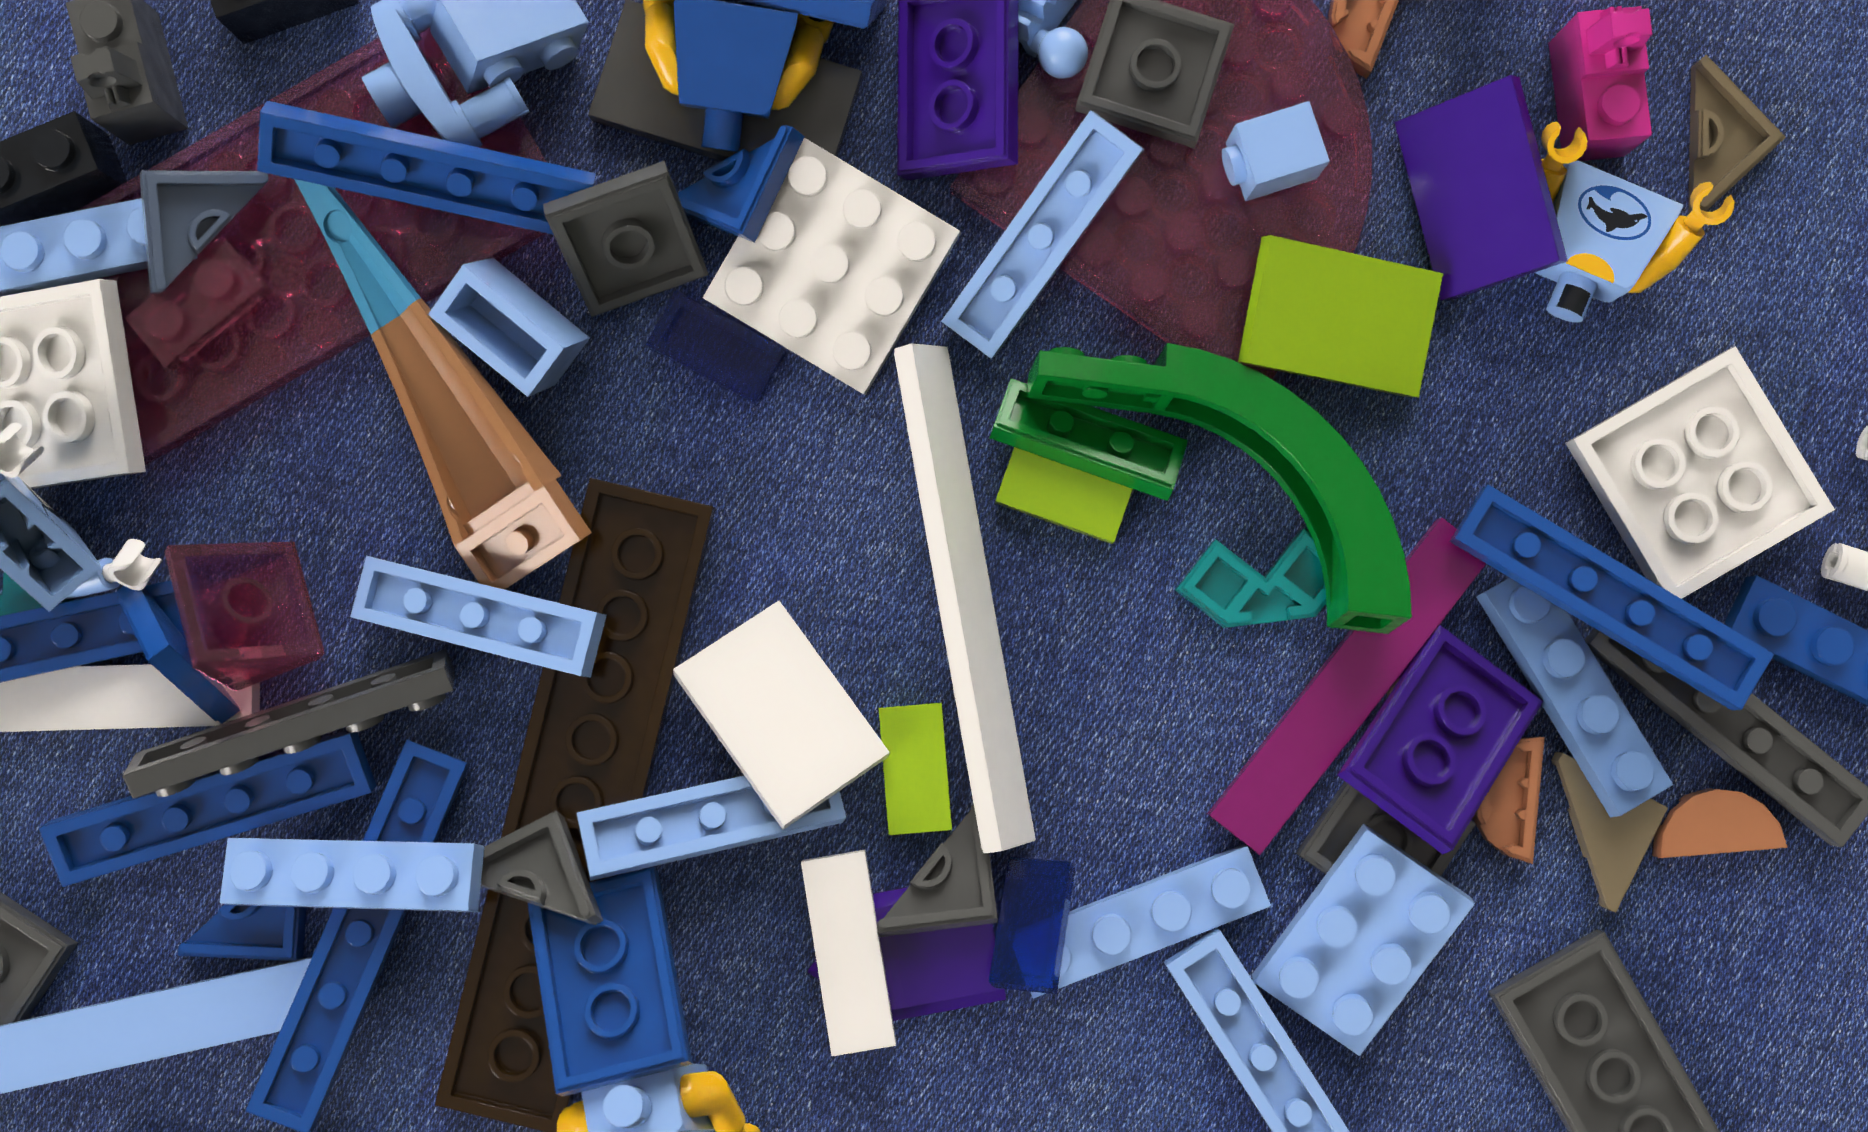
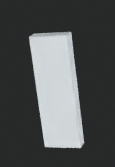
M866 850L802 860V873L831 1056L896 1046V1036L877 928Z

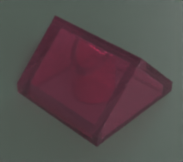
M294 541L167 546L164 553L193 669L236 692L319 660L325 654Z

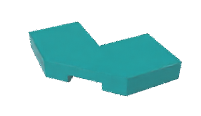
M1305 529L1300 530L1265 576L1261 575L1215 539L1175 588V591L1223 628L1316 617L1326 604V589L1322 566L1314 540Z

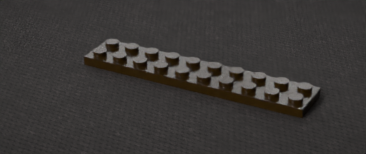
M594 478L589 479L581 512L582 519L592 533L573 545L559 600L561 604L607 615L591 678L543 667L501 835L502 838L557 810L566 820L589 882L597 880L590 881L577 812L645 798L647 795L675 680L673 669L679 664L716 508L710 505ZM488 889L435 1106L544 1132H557L559 1115L563 1109L572 1104L574 1094L562 1097L557 1095L555 1090L528 903Z

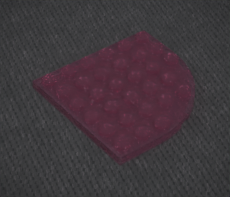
M1083 0L1064 26L1078 31L1084 37L1088 46L1087 62L1077 75L1067 79L1052 77L1043 70L1039 62L1019 89L1018 164L959 173L950 186L951 194L1003 230H1006L1087 116L1086 114L1076 112L1075 108L1110 0ZM1159 0L1235 24L1195 148H1190L1109 122L1145 150L1059 268L1166 343L1201 349L1238 362L1262 236L1273 235L1354 253L1368 209L1372 180V142L1368 112L1361 86L1350 58L1333 27L1312 0ZM1310 101L1330 162L1315 180L1245 202L1240 185L1232 186L1230 184L1222 161V149L1227 148L1226 141L1235 124ZM1243 364L1271 379L1278 372L1277 370Z

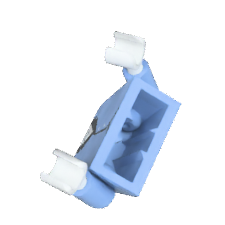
M11 423L0 433V569L49 612L64 599H77L117 588L120 584L132 590L140 591L144 589L161 564L162 559H150L141 555L146 546L145 543L137 539H129L114 560L111 558L96 560L71 525L18 477L44 452V447L39 445L37 448L32 449L24 445L16 436V433L22 426L19 423Z

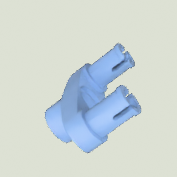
M380 0L371 5L373 21L389 62L362 76V80L380 112L393 129L423 113L443 140L481 147L483 146L481 138L530 113L510 77L462 104H459L456 99L450 100L417 43L422 40L419 33L431 27L437 0Z

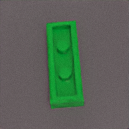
M1012 378L1008 384L990 435V439L1166 501L1169 500L1174 490L1188 443L1186 439L1092 406L1027 398V383Z

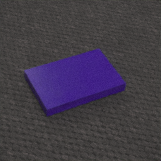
M898 0L897 175L909 181L1017 165L1018 0Z
M1509 75L1394 122L1432 270L1443 273L1439 292L1440 301H1451L1568 261L1520 77Z
M1439 625L1412 659L1337 776L1441 854H1446L1456 846L1542 705L1543 700Z

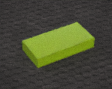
M1014 447L995 503L1113 544L1133 489Z
M942 703L878 708L881 741L890 752L888 758L883 760L888 834L899 835L952 830Z

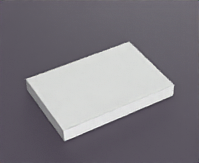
M780 601L769 606L673 669V675L782 830L889 756L890 752Z

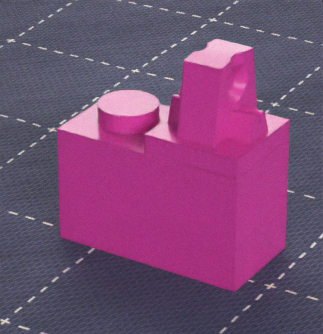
M1617 6L1615 8L1609 7L1605 10L1577 12L1549 42L1558 123L1561 125L1559 133L1561 149L1571 144L1576 129L1580 127L1586 134L1588 142L1584 154L1578 159L1579 161L1624 157L1652 135L1644 74L1649 69L1646 43L1652 35L1649 8L1642 9V6L1622 8V6Z

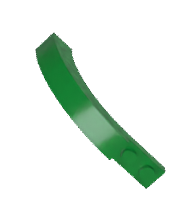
M1170 343L1166 344L1153 365L1147 364L1143 358L1132 355H1121L1111 359L1088 357L1082 351L1070 347H1057L1049 351H1039L1028 374L1027 398L1172 417L1197 425L1221 436L1257 461L1290 497L1314 540L1322 566L1326 589L1327 627L1389 634L1412 618L1410 582L1404 551L1394 520L1379 488L1363 462L1344 438L1315 409L1292 391L1266 375L1232 359L1201 349Z

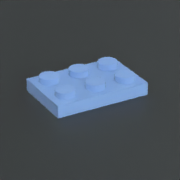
M1363 823L1252 973L1253 982L1360 1056L1475 903L1469 895Z

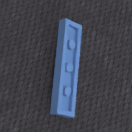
M1511 578L1476 596L1535 695L1543 700V708L1610 818L1627 813L1674 785L1568 612Z

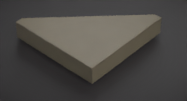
M1707 55L1691 67L1688 213L1692 211L1690 196L1699 184L1712 182L1714 186L1700 203V209L1707 211L1786 138Z
M1555 752L1551 761L1557 767L1570 807L1567 810L1582 855L1587 858L1599 894V906L1616 913L1668 807L1650 798L1627 813L1610 818L1576 760L1562 752Z

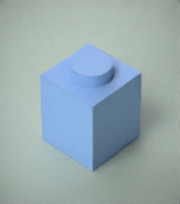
M1310 101L1235 124L1226 141L1227 148L1222 149V161L1226 176L1232 186L1240 185L1245 202L1315 180L1330 162Z

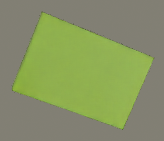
M1273 235L1262 236L1238 363L1405 397H1419L1443 273Z

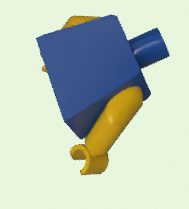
M642 0L645 12V50L663 88L672 94L679 95L681 106L706 110L701 147L730 152H739L744 115L769 119L771 110L789 107L816 74L824 43L827 42L834 23L828 20L821 22L813 21L806 15L716 0Z

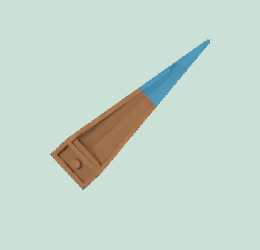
M294 179L344 276L382 359L417 443L454 547L480 584L505 590L590 535L592 532L557 481L562 475L450 333L428 315L431 309L334 187Z

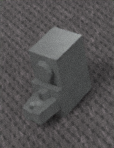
M73 0L66 2L78 54L70 58L76 81L84 91L90 119L128 145L189 129L159 13L144 0Z

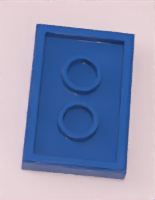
M654 867L589 882L603 921L596 925L528 903L556 1094L563 1097L693 1064L658 871Z

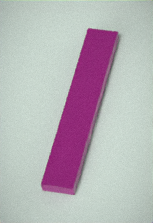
M1436 519L1405 559L1410 582L1412 618L1389 634L1350 630L1207 813L1208 816L1256 854L1261 855L1486 565L1483 561L1449 542L1457 529L1445 519Z

